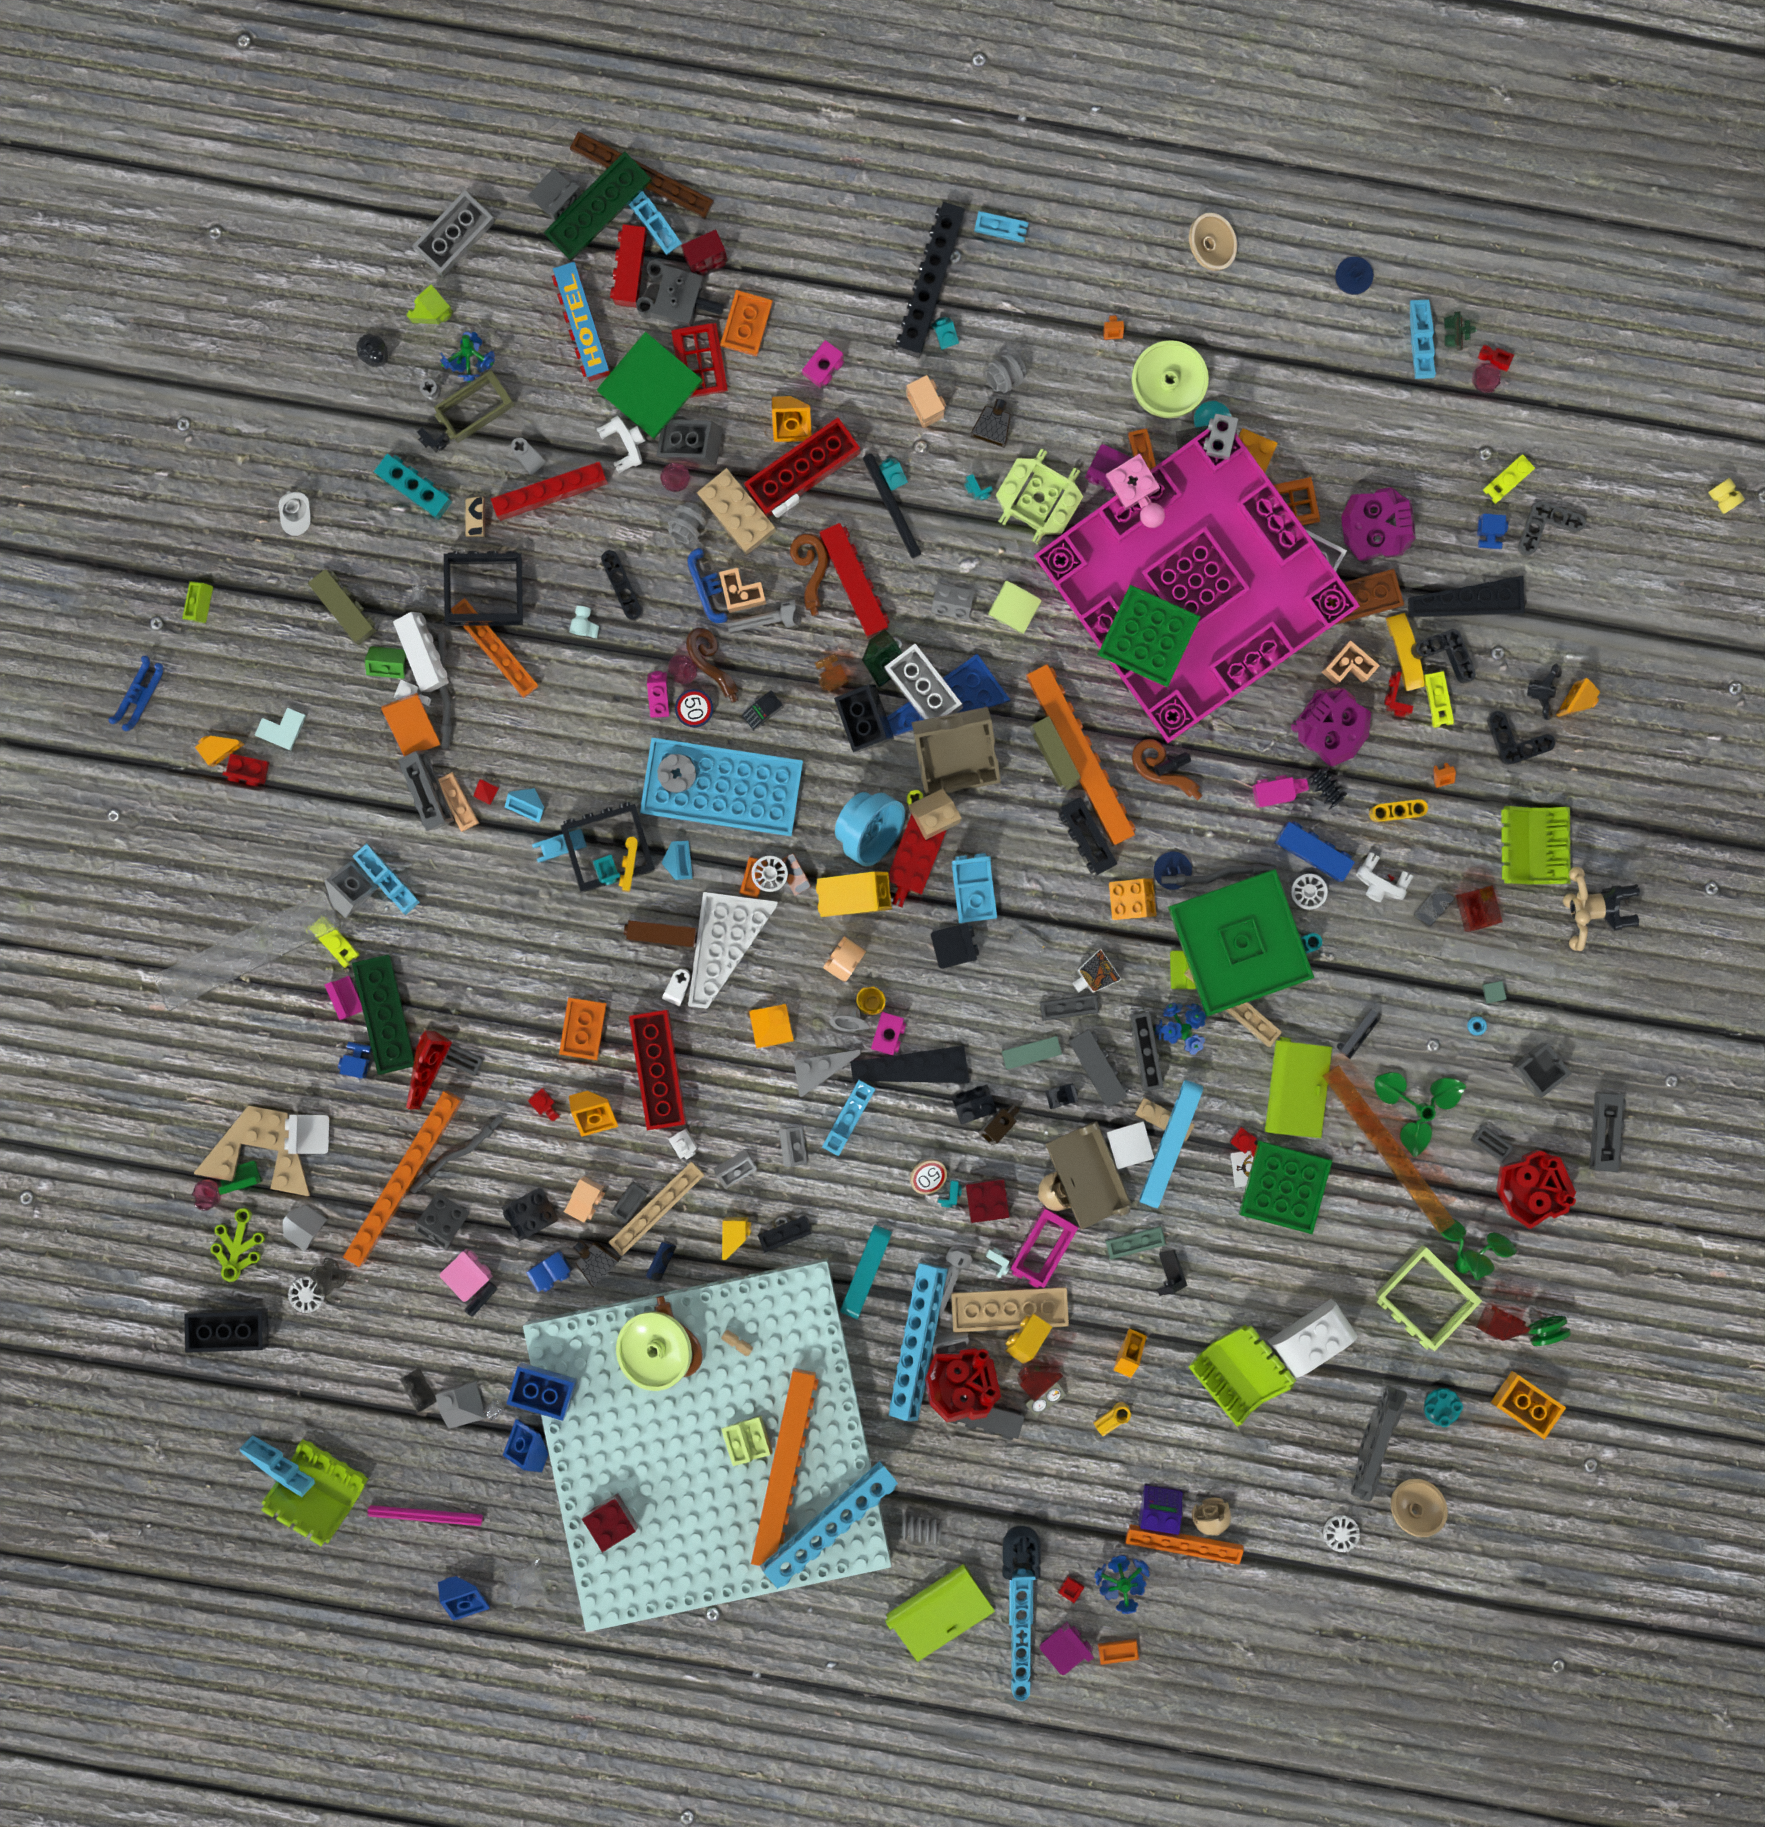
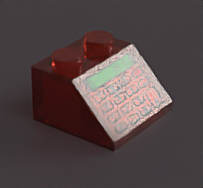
M1031 1365L1028 1368L1025 1366L1019 1371L1017 1380L1022 1389L1035 1402L1063 1377V1373L1056 1366Z

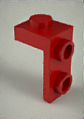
M1397 671L1394 675L1390 676L1388 686L1391 688L1389 694H1386L1384 705H1387L1386 711L1394 712L1395 716L1406 717V715L1412 714L1414 706L1395 702L1402 673Z

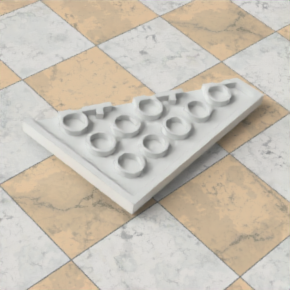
M703 892L688 1006L708 1009L776 909L778 902Z

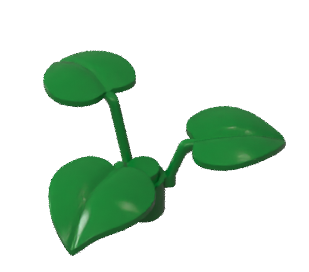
M1396 1072L1381 1074L1375 1078L1374 1082L1375 1091L1383 1102L1395 1104L1399 1097L1416 1107V1113L1421 1119L1417 1120L1416 1124L1413 1122L1405 1124L1400 1131V1140L1413 1157L1421 1154L1431 1140V1127L1427 1123L1421 1122L1434 1119L1436 1115L1434 1101L1441 1109H1451L1458 1104L1466 1089V1085L1456 1079L1440 1078L1430 1087V1092L1434 1096L1431 1098V1104L1420 1103L1418 1105L1402 1094L1407 1088V1083L1401 1074Z
M1445 1216L1432 1219L1442 1236L1451 1241H1460L1459 1251L1457 1252L1459 1257L1454 1263V1268L1462 1274H1466L1470 1270L1476 1281L1490 1275L1494 1271L1492 1261L1487 1256L1482 1255L1488 1249L1492 1248L1494 1253L1501 1257H1511L1517 1252V1248L1508 1238L1495 1232L1487 1235L1486 1240L1489 1244L1480 1252L1473 1250L1462 1252L1463 1236L1466 1235L1463 1225L1457 1220Z

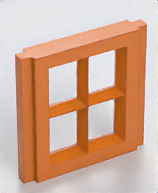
M1311 477L1273 485L1279 494L1289 493L1291 503H1287L1288 507L1292 506V511L1302 526L1320 522ZM1306 489L1308 499L1294 502L1293 492ZM1309 503L1311 513L1297 516L1295 506Z

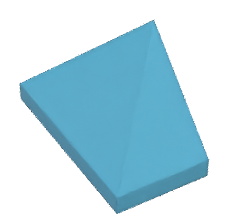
M535 788L508 793L505 808L538 823L541 821L544 806Z
M689 841L671 842L663 858L662 865L675 880L693 879Z

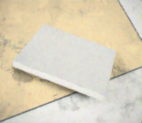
M1144 1121L1107 1132L1117 1169L1154 1159Z

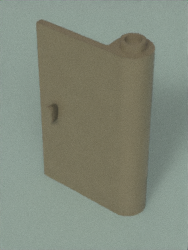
M1097 1121L1045 1144L1081 1230L1113 1214L1123 1216L1131 1212L1132 1203Z

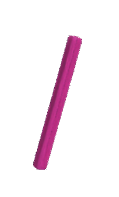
M374 1505L368 1507L369 1517L481 1526L483 1523L482 1514Z

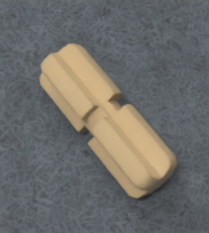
M726 1330L721 1337L724 1342L732 1347L735 1346V1349L745 1356H749L753 1350V1346L742 1339L740 1341L739 1337L729 1330Z

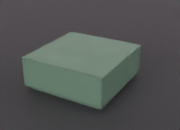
M1502 981L1482 985L1486 1004L1506 1000Z

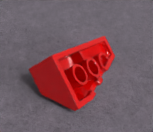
M425 1030L419 1038L407 1098V1109H420L452 1044V1041L436 1031Z

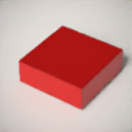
M1067 1576L1059 1588L1058 1594L1075 1603L1085 1587L1072 1577Z

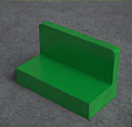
M256 1161L238 1165L234 1181L220 1179L222 1187H219L218 1190L220 1195L261 1183L262 1180Z

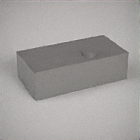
M464 190L412 247L440 276L444 277L495 223L494 218Z

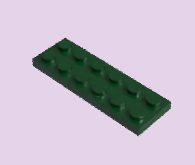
M624 152L543 233L572 261L652 182V179Z
M391 954L352 963L377 1074L381 1075L413 1067L415 1056Z

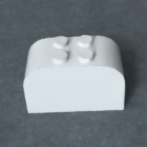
M1330 1299L1267 1340L1279 1360L1284 1364L1285 1369H1288L1294 1378H1298L1314 1370L1350 1346L1357 1339L1358 1335L1337 1303Z

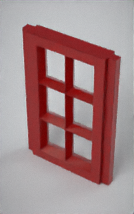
M709 323L671 330L677 359L688 367L686 355L697 354L699 369L692 371L695 374L700 373V378L703 382L702 388L697 389L690 398L728 391L717 324ZM707 332L710 347L699 349L697 333ZM693 334L695 350L685 351L683 336ZM710 351L713 367L703 368L700 353ZM714 371L716 386L706 387L703 372Z

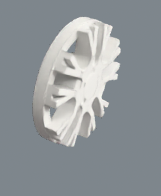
M765 856L754 864L752 879L759 889L773 892L779 890L786 883L788 871L781 859L775 856ZM767 859L768 866L764 867L761 861ZM771 859H774L773 867L770 866ZM777 862H780L782 865L780 869H775ZM757 865L762 867L763 871L756 869ZM777 871H785V874L777 875ZM755 872H760L762 877L756 879ZM778 876L784 878L782 883H779L776 880ZM764 878L765 881L759 885L758 882ZM775 880L778 887L774 888L771 881ZM766 882H770V889L764 888Z
M1304 874L1298 877L1291 888L1293 901L1303 909H1316L1327 898L1328 890L1326 883L1315 874ZM1305 877H1308L1309 884H1306ZM1313 878H1316L1318 880L1316 885L1312 884ZM1300 880L1304 883L1303 887L1297 884ZM1322 884L1323 887L1317 890L1316 886ZM1295 888L1301 889V892L1295 891ZM1318 891H1324L1323 898L1317 895ZM1301 894L1302 898L1297 900L1295 895ZM1316 897L1320 903H1317L1313 898ZM1305 898L1306 901H1305L1304 905H1302L1301 902H1302L1303 899ZM1312 900L1314 906L1309 907L1308 901Z
M310 1276L301 1277L290 1286L288 1299L292 1307L299 1312L310 1313L320 1308L323 1304L325 1289L318 1279ZM303 1280H309L308 1287L304 1285ZM313 1282H315L316 1285L313 1288H311L310 1286ZM318 1287L321 1289L320 1294H316L314 1291ZM293 1289H297L298 1294H292ZM298 1296L299 1299L294 1301L293 1298ZM314 1297H319L321 1300L314 1299ZM299 1301L302 1302L301 1308L296 1305ZM311 1301H314L317 1306L312 1308ZM305 1303H308V1309H305Z
M1337 1515L1326 1522L1323 1529V1537L1326 1544L1334 1551L1348 1552L1356 1547L1360 1539L1359 1527L1352 1518L1345 1515ZM1338 1519L1339 1525L1335 1527L1332 1522ZM1342 1519H1345L1344 1526L1342 1525ZM1349 1522H1352L1354 1526L1347 1528ZM1328 1526L1334 1528V1530H1333V1531L1329 1530V1529H1328ZM1327 1534H1333L1334 1537L1327 1539ZM1352 1536L1355 1537L1353 1543L1349 1540ZM1345 1541H1348L1350 1546L1347 1547ZM1340 1542L1343 1543V1548H1337Z

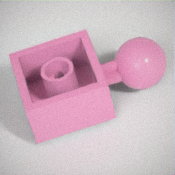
M1140 454L1106 474L1108 482L1125 510L1139 503L1142 508L1140 519L1146 527L1156 528L1163 523L1165 519L1164 509L1159 504L1152 503L1149 499V496L1159 491L1160 487ZM1130 478L1137 479L1136 486L1128 485Z

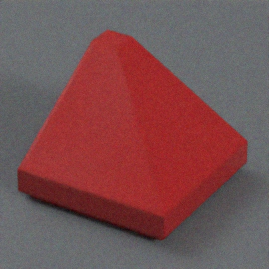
M480 779L473 797L491 805L499 788Z

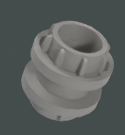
M1005 354L1001 357L1000 362L997 360L990 362L989 368L985 372L990 387L996 392L1001 391L1003 393L1011 390V383L1014 386L1021 385L1027 374L1023 361L1015 354Z
M686 502L683 505L677 506L675 514L678 517L670 518L668 531L677 541L689 544L692 541H696L700 536L697 528L704 529L707 522L705 520L706 514L699 506Z

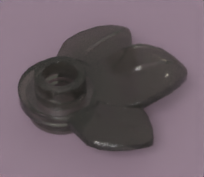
M325 1258L323 1266L314 1267L308 1272L310 1278L317 1283L313 1293L319 1296L329 1295L334 1288H341L347 1280L345 1272L339 1269L338 1262L332 1258ZM339 1275V1280L334 1281V1276Z

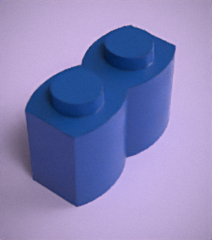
M559 1250L529 1269L526 1274L538 1292L541 1290L546 1292L554 1287L553 1282L558 1279L562 1282L568 1278L572 1268Z

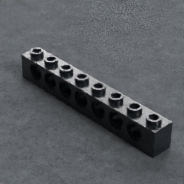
M943 202L941 208H937L935 219L938 220L936 226L932 225L929 237H932L931 242L925 246V262L921 261L918 273H921L919 280L915 279L912 291H915L913 298H909L907 305L909 313L908 316L904 315L901 327H904L903 333L898 334L895 345H898V352L920 359L962 224L965 208ZM948 222L951 224V227L945 229L941 225ZM942 240L946 245L939 247L936 245V242ZM936 258L940 263L933 265L930 260ZM931 276L935 281L927 283L924 279ZM925 294L929 299L921 301L919 296ZM919 312L922 313L924 317L918 320L915 319L913 315ZM909 331H916L918 335L911 338L908 336Z

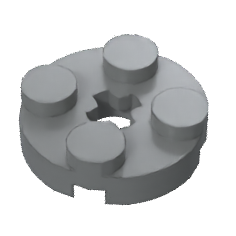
M671 754L659 764L657 771L658 780L666 790L680 793L688 790L694 784L696 779L695 766L688 757L681 754ZM677 768L681 769L680 773L682 776L674 779L672 771L677 770Z

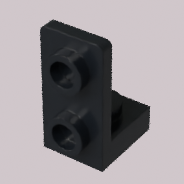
M1173 1249L1160 1252L1159 1257L1167 1280L1163 1282L1164 1285L1157 1288L1159 1296L1176 1293L1188 1285L1176 1251Z

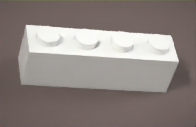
M410 612L393 621L420 691L433 692L448 684L447 672L441 664L440 654L435 649L433 637L428 631L426 619L422 613Z

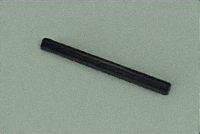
M867 454L863 457V461L910 557L916 558L921 555V551L873 454Z

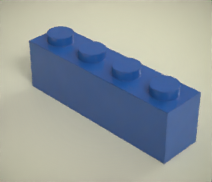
M1287 822L1274 843L1338 882H1343L1355 861L1351 860L1352 856L1344 851L1341 853L1336 851L1335 846L1330 842L1325 841L1323 843L1318 840L1319 836L1311 831L1305 832L1302 830L1303 826L1297 822Z

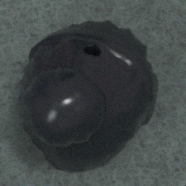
M364 334L359 338L356 345L358 357L369 366H384L388 360V350L383 339L378 335Z

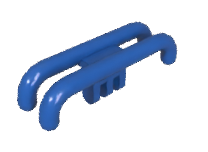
M697 548L691 551L688 556L687 562L690 573L709 620L718 624L724 623L728 620L726 613H714L708 599L710 596L723 592V587L714 588L721 584L720 580L712 582V579L719 577L717 573L703 578L700 577L696 562L704 556V552L701 548Z
M148 656L141 657L142 665L117 712L108 719L110 724H117L124 716L130 703L137 704L127 724L122 725L124 731H130L135 727L163 675V665L156 663L154 666L156 669L147 688L140 685L150 666Z

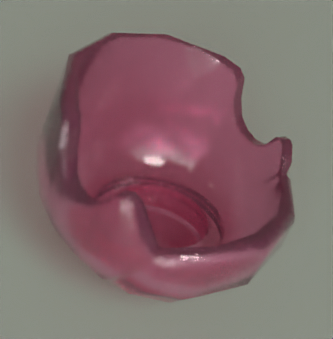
M1482 363L1472 373V383L1478 391L1492 393L1501 383V373L1494 364Z
M670 463L661 471V483L668 491L679 492L688 486L690 475L688 469L683 464Z
M678 654L669 661L668 672L674 676L675 682L687 685L694 681L698 670L689 656Z
M210 1179L198 1182L192 1192V1196L196 1200L194 1206L201 1211H208L218 1205L221 1200L218 1184Z

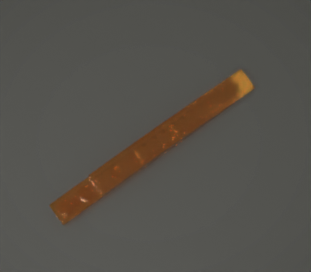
M1337 1065L1323 1075V1079L1343 1104L1349 1116L1438 1233L1441 1234L1456 1223L1340 1066Z

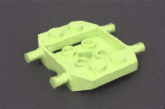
M1040 449L1034 459L1017 458L996 494V498L1004 512L998 522L1006 525L1010 516H1013L1027 523L1037 531L1031 540L1036 544H1039L1043 535L1062 534L1083 499L1082 493L1075 484L1080 471L1077 470L1075 473L1076 468H1073L1069 477L1066 478L1042 464L1047 454V451L1043 452V449ZM1031 472H1033L1034 475L1032 476L1030 482L1025 488L1017 504L1014 505L1013 503L1015 502L1017 496L1022 490ZM1064 490V493L1062 494V496H1061L1060 500L1058 501L1056 507L1054 508V510H1053V512L1051 513L1049 519H1048L1047 522L1045 523L1044 521H1045L1047 515L1049 514L1051 508L1053 507L1054 503L1056 502V500H1057L1058 496L1060 495L1061 491ZM1036 493L1043 494L1044 501L1041 503L1036 502L1034 495Z

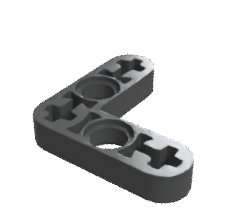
M1542 501L1537 502L1530 509L1518 544V551L1524 556L1533 554L1537 550L1546 523L1576 533L1585 527V518L1581 514ZM1541 506L1542 511L1549 512L1550 509L1552 511L1549 513V515L1546 513L1538 515V511L1536 509ZM1555 512L1562 514L1563 519L1561 522L1554 520L1553 514ZM1567 518L1570 521L1578 519L1580 525L1575 528L1572 522H1567L1566 525L1564 523L1567 521ZM1530 524L1538 526V533L1533 534L1529 531ZM1529 538H1536L1530 541L1529 546L1532 547V549L1526 551V547L1523 546V544L1528 543Z

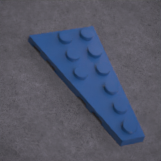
M978 654L942 678L962 703L963 708L957 713L984 707L990 708L1010 701V698ZM910 702L887 717L894 736L913 731L911 722L923 720Z

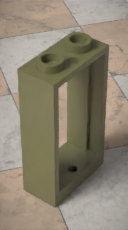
M489 370L436 405L434 409L437 413L434 416L440 424L444 423L448 429L445 432L450 440L455 439L459 443L515 405L493 371ZM491 382L504 403L457 434L444 413Z
M1048 716L1031 725L1030 731L1060 789L1066 788V790L1077 786L1079 784L1078 780L1081 777L1050 717Z

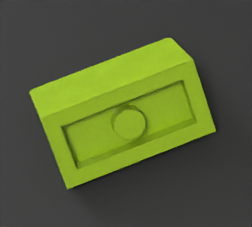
M1170 951L1171 989H1196L1195 983L1184 975L1189 966L1183 951Z

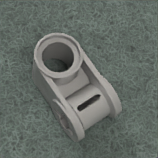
M516 438L512 441L511 449L514 455L530 475H533L546 463L525 439ZM518 445H520L521 447L523 446L524 450H523V451L518 450V449H517V446H518Z

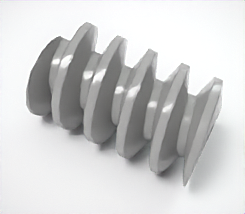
M904 1515L901 1531L903 1541H906L909 1535L911 1542L914 1541L915 1537H918L919 1543L925 1538L926 1544H929L930 1540L933 1539L934 1545H936L941 1536L942 1520L938 1525L935 1519L929 1524L928 1518H925L922 1523L921 1518L918 1517L914 1522L913 1516H910L908 1521H906Z

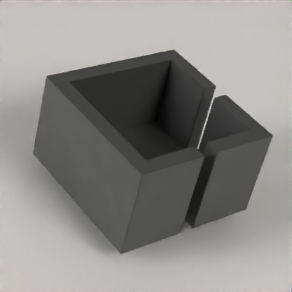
M1540 1043L1528 1053L1529 1056H1524L1512 1066L1534 1096L1540 1098L1544 1097L1572 1074L1561 1060H1556L1558 1056L1548 1043Z

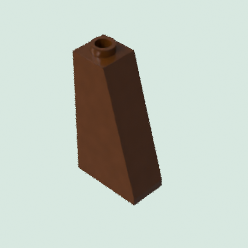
M628 920V924L624 926V935L627 936V940L696 947L698 928Z

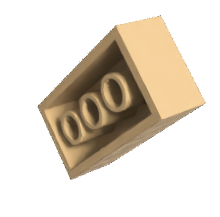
M727 468L697 492L701 501L746 555L776 532L774 525Z

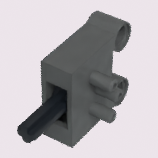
M658 260L648 263L647 272L649 278L653 282H661L655 304L648 297L638 299L636 307L642 318H654L683 327H691L696 308L722 315L724 304L700 297L704 284L703 276L663 265ZM654 268L661 269L660 273L657 275H654L651 272ZM645 304L650 305L648 311H642L641 307Z

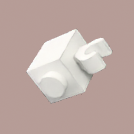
M400 680L393 697L399 700L418 693L422 704L427 706L430 705L432 700L421 695L422 692L419 687Z
M687 1128L668 1139L680 1159L685 1157L687 1160L696 1154L694 1150L698 1147Z

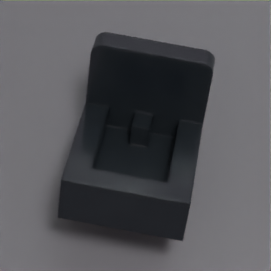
M423 427L417 431L420 436L418 440L425 448L430 446L435 453L438 450L442 451L448 445L449 439L444 433L437 440H434Z
M1073 1083L1045 1091L1050 1109L1078 1102V1092Z

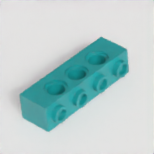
M386 454L374 470V473L439 520L452 503L448 498L450 495L442 488L439 491L434 488V483L428 478H420L418 476L419 472L413 467H405L402 464L404 461L395 454L393 457ZM398 470H402L403 475L400 478H395V473ZM417 481L418 487L414 490L410 489L411 483ZM428 493H434V497L432 500H425V497Z

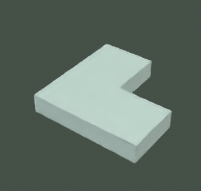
M287 708L280 725L262 718L255 736L292 751L306 715Z

